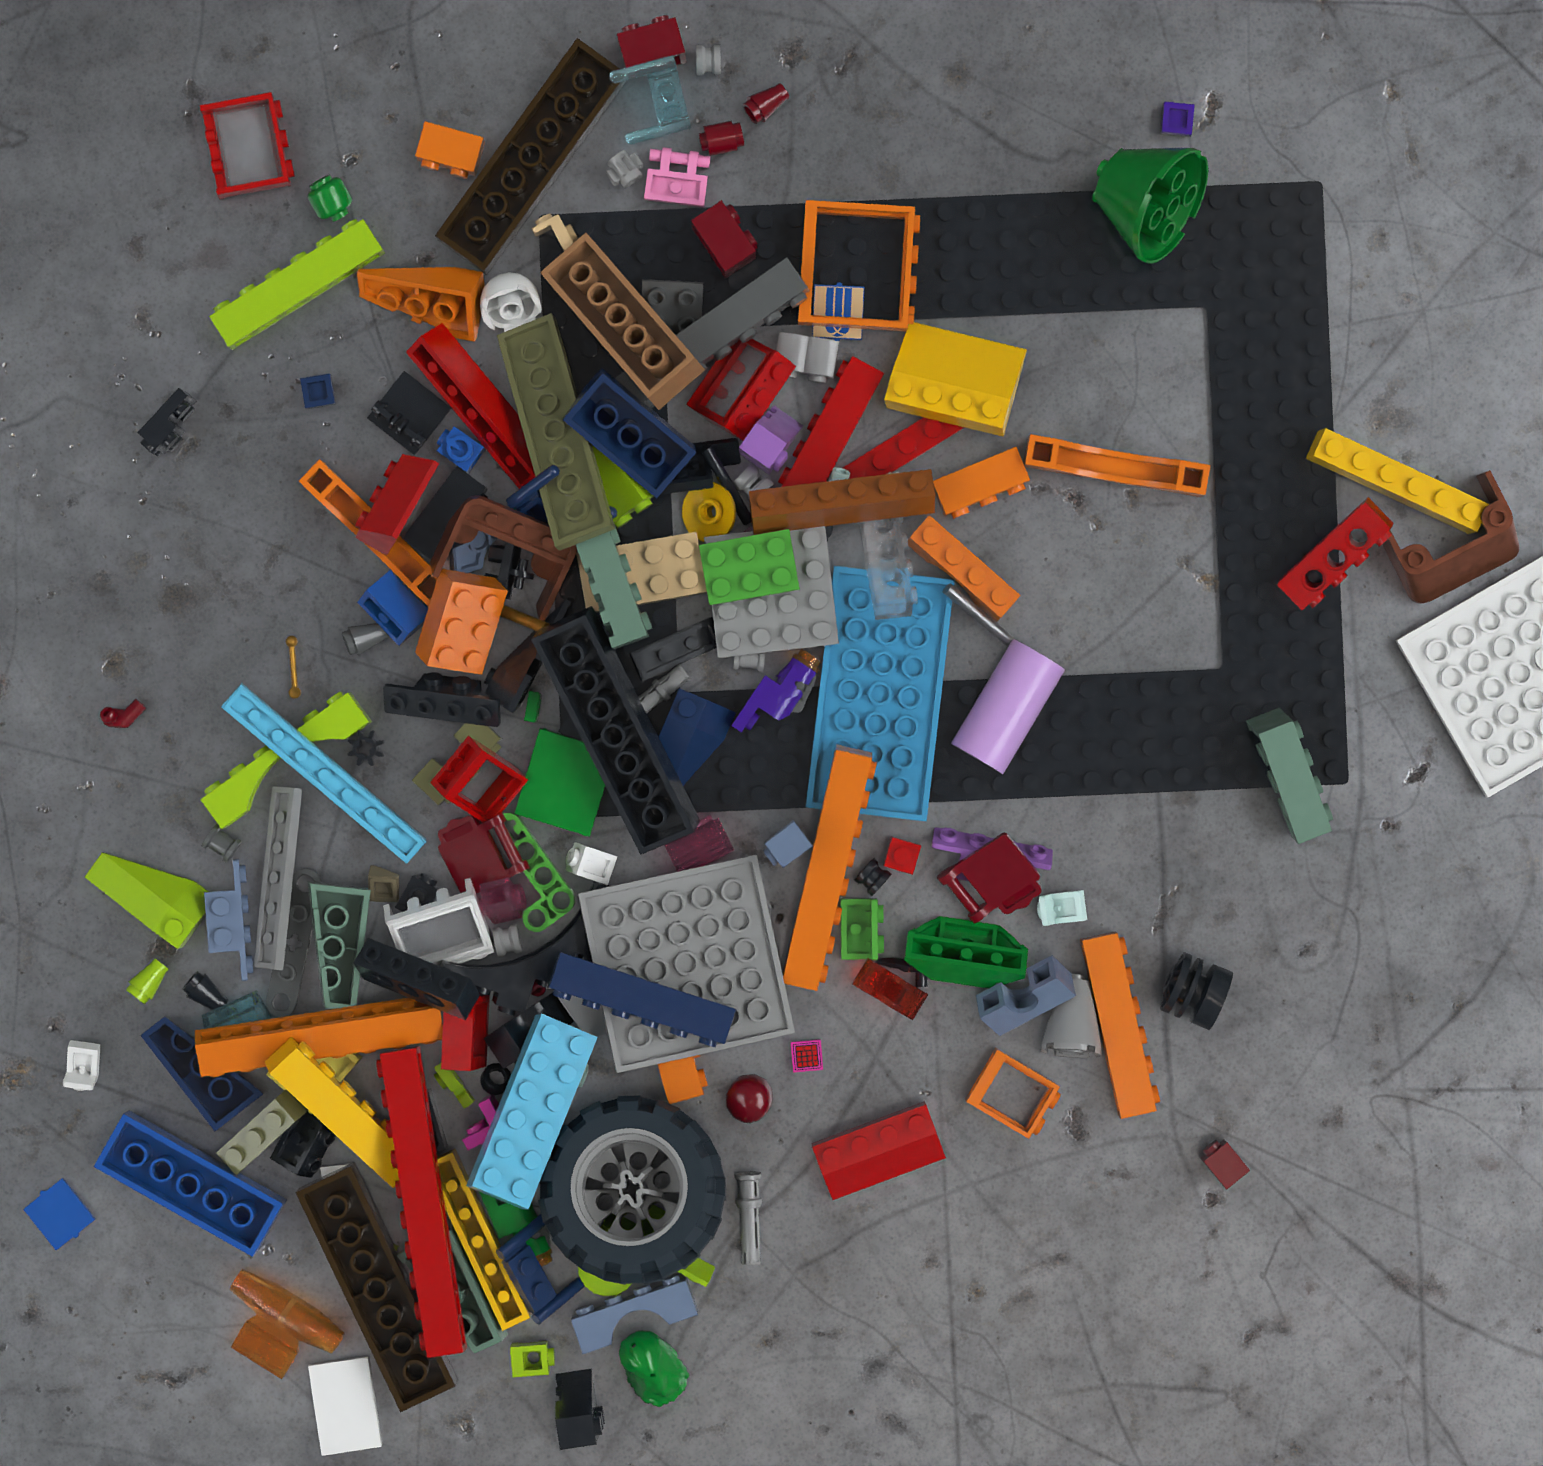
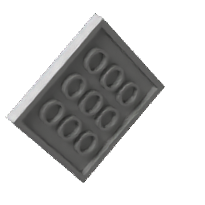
M825 526L790 531L800 590L712 605L718 658L839 644ZM753 531L708 536L704 537V544L747 537L754 534Z

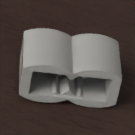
M779 332L776 351L796 365L789 378L796 379L797 374H804L809 376L808 381L826 384L827 379L834 378L839 341Z

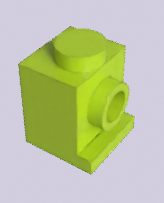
M548 1341L514 1342L510 1346L512 1378L549 1375L550 1366H555L554 1348H548ZM536 1352L540 1359L537 1362H532L529 1360L528 1354Z

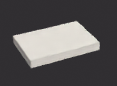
M369 1355L309 1364L308 1370L321 1455L325 1456L382 1447Z

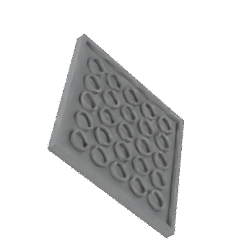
M757 855L577 893L593 963L736 1009L725 1044L717 1042L715 1048L699 1043L700 1036L688 1033L687 1038L669 1033L671 1028L669 1026L659 1023L658 1029L640 1024L641 1017L630 1014L629 1019L621 1018L611 1014L613 1008L602 1005L616 1073L795 1033Z

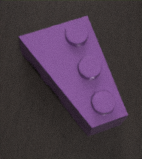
M774 405L765 416L763 415L756 422L739 447L740 455L768 475H770L772 470L778 473L788 459L786 450L803 428V425Z

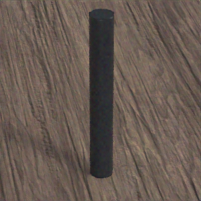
M711 444L705 445L701 448V452L720 485L726 488L732 495L736 513L742 524L747 525L751 523V513Z

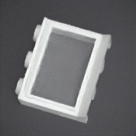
M471 878L465 879L466 892L450 897L448 889L441 888L436 892L437 901L421 906L419 898L413 897L407 901V911L394 915L389 904L383 905L385 923L389 928L396 949L440 966L441 960L463 963L472 959H483L488 954L494 953L493 939Z

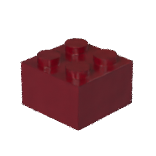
M668 15L653 18L649 25L640 27L638 23L621 28L622 32L617 33L628 79L687 63L676 17L669 19Z
M721 200L692 219L691 224L692 229L724 277L728 278L756 259L755 250L758 244L748 229L743 232L739 227L741 223L740 217L731 204L725 206Z

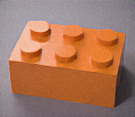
M442 569L435 584L415 653L429 667L482 675L508 590L494 577Z

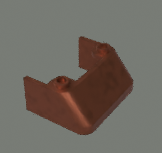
M1491 470L1476 476L1490 503L1484 508L1481 515V522L1487 534L1436 560H1433L1428 549L1420 544H1412L1400 549L1393 534L1382 544L1412 601L1416 603L1430 602L1513 560L1517 556L1519 541L1513 515Z
M480 495L467 498L449 520L430 561L432 576L438 578L454 542L460 544L469 543L474 540L478 531H482L533 553L531 558L533 572L547 580L536 604L538 619L545 621L577 553L576 545L559 551L554 546L549 524Z

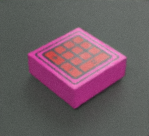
M821 1039L791 1042L793 1073L823 1070Z

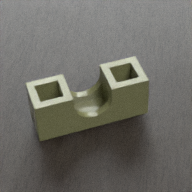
M465 723L453 735L461 744L469 735L496 754L502 748L498 743L503 738L490 726ZM432 758L412 781L437 805H441L444 801L450 804L451 802L445 799L430 783L443 767L436 758ZM479 769V770L475 773V775L471 778V780L480 772L481 769Z
M285 1090L217 1151L216 1154L237 1175L302 1117L308 1109L288 1090Z

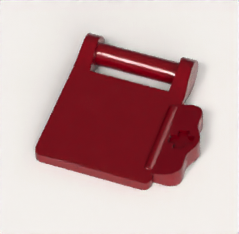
M503 813L482 824L472 815L458 817L450 820L445 828L438 831V838L441 842L438 850L460 893L466 892L465 879L471 878L477 894L530 868L527 860H522L504 824L507 820ZM492 828H494L512 864L510 868H507L489 832Z
M1005 832L958 863L944 869L937 876L939 882L942 885H947L969 912L968 917L973 923L981 921L997 907L1004 914H1010L1016 909L1025 908L1031 903L1033 898L1042 892L1041 884L1038 882L1040 873ZM961 872L985 900V903L978 905L956 877Z

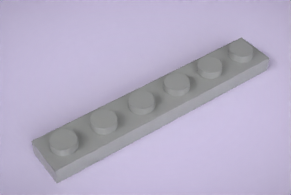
M272 786L253 964L255 968L283 970L302 798V789Z

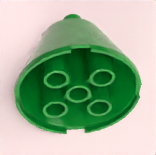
M1121 148L1109 161L1104 159L1097 168L1099 180L1092 200L1101 207L1133 253L1141 261L1156 263L1165 258L1185 236V233L1181 232L1189 216L1196 217L1206 191L1209 173L1208 160L1201 155L1202 151L1195 148Z

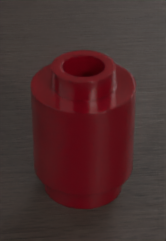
M731 120L703 126L704 132L699 133L702 151L708 150L709 156L737 151V147L744 146L740 122L732 123Z

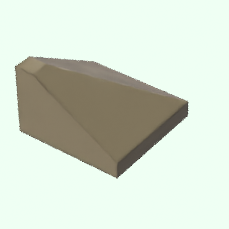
M370 865L368 889L371 892L369 901L398 902L399 874Z

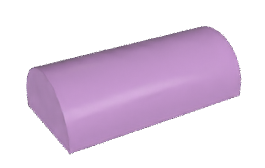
M1012 639L951 744L1004 774L1065 669L1030 647Z

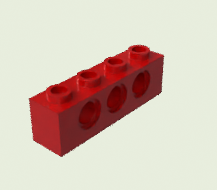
M1367 497L1278 581L1277 586L1301 610L1305 609L1308 605L1314 608L1325 597L1323 591L1330 584L1334 588L1337 587L1348 576L1345 571L1352 564L1357 568L1369 557L1370 554L1367 552L1369 548L1374 544L1380 547L1390 538L1392 534L1389 530L1394 523ZM1354 529H1362L1367 534V540L1357 542L1353 539L1351 532ZM1334 549L1342 551L1345 555V561L1341 563L1334 562L1330 558L1329 552ZM1310 570L1319 571L1323 576V581L1320 583L1311 582L1307 572Z

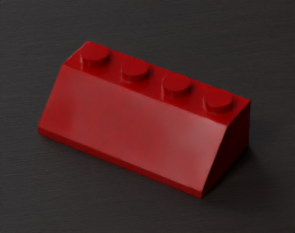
M925 1101L812 1143L814 1154L832 1200L946 1158Z

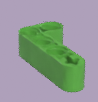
M504 813L506 820H514L516 822V825L513 827L516 834L520 835L523 831L526 837L514 843L517 850L523 842L531 843L535 849L534 856L531 859L522 858L523 861L527 860L530 868L523 872L542 898L524 911L523 923L528 930L540 932L567 914L574 907L576 896L523 820L517 814ZM509 832L511 838L514 839V836ZM540 867L549 868L552 872V880L548 884H542L536 878V872ZM557 892H565L569 895L570 904L568 907L558 908L554 904L553 898ZM534 909L541 910L545 915V922L541 926H535L530 923L529 914Z

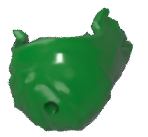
M638 1330L621 1342L619 1349L620 1361L625 1369L627 1382L634 1388L635 1394L644 1403H651L657 1407L674 1402L678 1395L685 1390L687 1379L690 1376L687 1367L683 1365L682 1360L678 1359L676 1350L651 1331Z

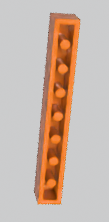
M836 744L783 970L785 984L817 991L819 982L825 983L829 966L824 965L826 953L832 955L835 937L830 936L832 926H838L840 922L842 908L837 907L839 897L846 896L849 879L844 878L846 867L852 868L856 850L851 849L853 838L860 837L863 824L862 820H858L860 808L866 809L870 791L865 790L867 779L873 780L877 762L872 761V752Z
M402 998L195 1030V1048L201 1077H219L225 1073L237 1071L251 1072L256 1068L266 1067L265 1061L290 1037L298 1044L302 1041L305 1042L315 1053L314 1059L327 1057L342 1058L347 1054L362 1052L368 1054L385 1048L401 1049L411 1044L435 1043L438 1040H442L443 1022L441 1010L411 998Z

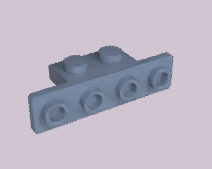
M233 859L235 890L204 892L209 953L239 951L241 980L247 981L248 974L253 973L252 955L246 956L245 946L246 943H251L250 925H244L243 913H249L248 895H242L241 883H247L246 866L239 865V859Z

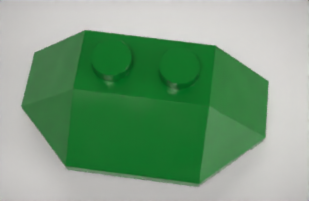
M939 916L916 929L908 931L904 960L930 980L989 989L1000 982L1005 985L1025 979L1028 948L1023 944L1021 945L1000 925L982 922L973 923L969 920Z

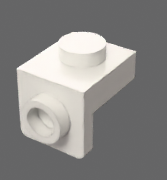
M70 1040L67 1052V1072L63 1079V1087L73 1088L77 1091L93 1090L99 1076L100 1044Z

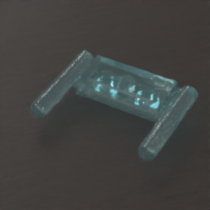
M673 55L610 73L609 77L612 83H619L647 75L659 125L627 133L625 140L629 145L691 129Z

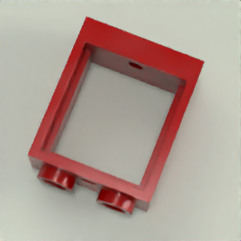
M468 735L430 783L445 799L484 823L502 814L527 783L528 779L515 765ZM488 760L503 771L476 803L460 792L484 762Z
M480 994L466 1020L443 1012L441 1069L473 1071L487 1067L488 1045L483 1038L488 1036L490 995Z

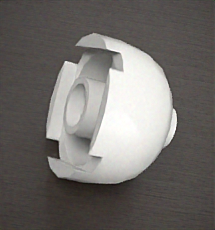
M508 272L491 278L484 286L480 297L483 321L493 330H495L496 326L504 328V332L536 320V316L539 312L541 314L542 310L536 286L526 276L519 273Z

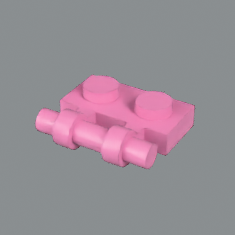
M663 147L662 150L650 149L649 161L661 162L660 170L649 168L647 170L644 200L704 208L708 176L697 175L696 172L697 167L709 168L711 156L699 155L697 151H690L689 153L673 152L672 148ZM670 163L688 165L687 173L669 171Z

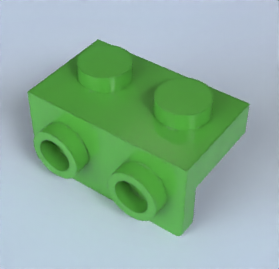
M841 898V960H878V953H884V935H878V923L884 922L883 905H878L877 898Z

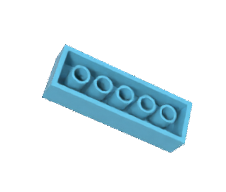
M544 1014L535 1015L467 1182V1187L518 1208L529 1209L598 1037Z

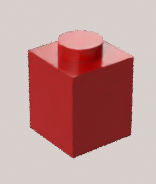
M891 836L883 866L913 875L921 845Z

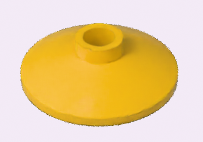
M713 482L714 488L688 491L682 505V518L689 533L697 532L698 540L704 542V537L728 534L736 518V507L732 495L726 488L716 482ZM713 507H715L716 510L715 517L712 514Z

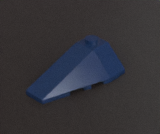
M679 688L659 739L684 786L724 741L736 712Z

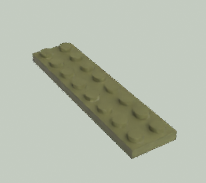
M550 313L498 334L497 339L535 477L551 465H556L560 470L557 477L539 489L554 546L560 551L614 530L615 525L592 444L563 421V417L578 395L556 317Z

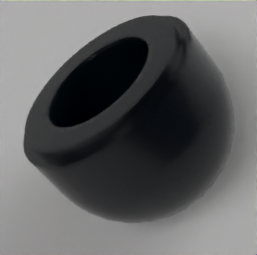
M499 1063L488 1065L480 1077L483 1090L493 1095L504 1093L511 1073L507 1067L503 1069ZM494 1071L501 1072L504 1077L503 1084H495L490 1079V1073Z

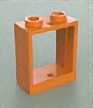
M995 1047L965 1100L967 1103L1029 1139L1032 1133L1038 1135L1046 1121L1042 1116L1048 1107L1050 1109L1055 1107L1061 1093L1057 1092L1060 1088L1057 1083ZM1004 1062L1047 1087L1025 1126L982 1101Z

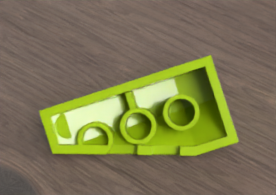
M104 852L101 853L85 875L87 880L177 949L185 946L206 917L204 892L209 891L194 880L153 869Z

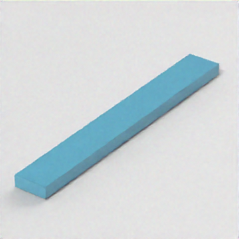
M243 683L222 704L221 708L406 864L427 842L426 838Z

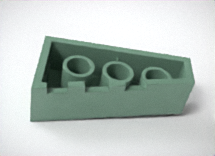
M616 527L612 531L576 544L582 565L589 578L588 581L596 602H598L603 624L609 632V641L613 649L649 637L647 630L652 629L647 612L641 613L637 601L642 600L637 584L636 582L630 584L626 573L631 571L626 554L619 555L616 543L621 542Z
M1280 707L1246 720L1249 730H1252L1260 739V743L1256 744V748L1266 766L1269 765L1271 769L1267 771V776L1275 793L1280 794L1277 801L1291 837L1297 844H1301L1331 832L1332 829L1329 821L1333 820V816L1328 804H1322L1319 794L1323 793V788L1317 775L1312 776L1310 766L1314 765L1309 750L1302 748L1300 739L1304 735L1298 721L1293 722Z
M307 881L323 1006L329 1009L356 1006L360 973L353 962L364 946L371 890L363 887Z
M453 1226L449 1228L466 1342L475 1354L502 1342L508 1335L507 1330L502 1331ZM403 1249L396 1256L402 1264L405 1263L409 1270L413 1271L412 1259H407L405 1249Z

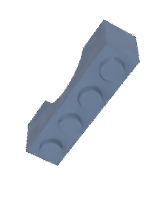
M678 1274L667 1277V1279L661 1280L662 1285L651 1288L650 1284L635 1288L633 1290L634 1294L622 1298V1295L618 1294L605 1299V1304L594 1308L593 1304H589L576 1309L577 1314L572 1315L571 1322L582 1354L612 1345L613 1331L616 1324L630 1312L637 1310L651 1311L660 1315L669 1325L698 1315V1308L687 1277L680 1278Z

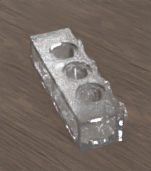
M903 517L859 522L875 620L911 616L913 604L918 603L916 586H911L909 577H913L911 559H906L905 551L908 550L907 533H901L900 524L904 522ZM885 528L888 529L889 532L884 533L878 531L877 529ZM883 555H891V556H893L894 558H893V559H885V558H883L882 556H883ZM893 581L898 583L899 585L890 586L887 584V582Z

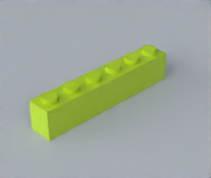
M357 219L349 221L341 227L343 232L332 238L331 235H328L315 244L317 247L315 250L308 254L305 251L297 254L290 260L291 265L283 270L278 267L264 276L266 280L258 286L250 284L239 292V298L231 303L229 300H225L213 308L215 313L209 317L227 346L234 350L348 278L359 269L386 254L364 219L359 222Z

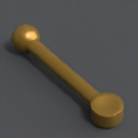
M291 635L286 638V644L289 646L292 688L289 690V696L296 699L301 696V690L297 685L295 646L298 641L295 636Z

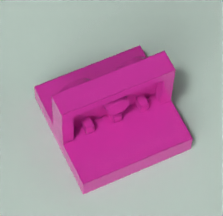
M493 1094L484 1097L478 1104L487 1122L485 1119H482L469 1126L466 1130L467 1134L462 1141L467 1150L484 1143L499 1106Z

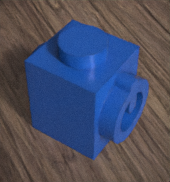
M455 426L451 431L445 429L436 442L440 446L437 452L468 474L486 450L482 445Z

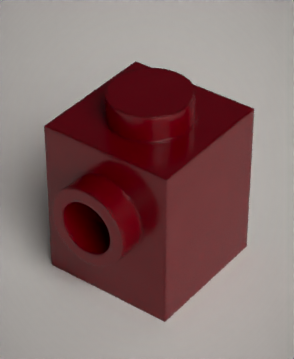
M1224 1139L1220 1143L1218 1140L1213 1141L1203 1150L1205 1155L1201 1157V1160L1226 1190L1250 1171Z

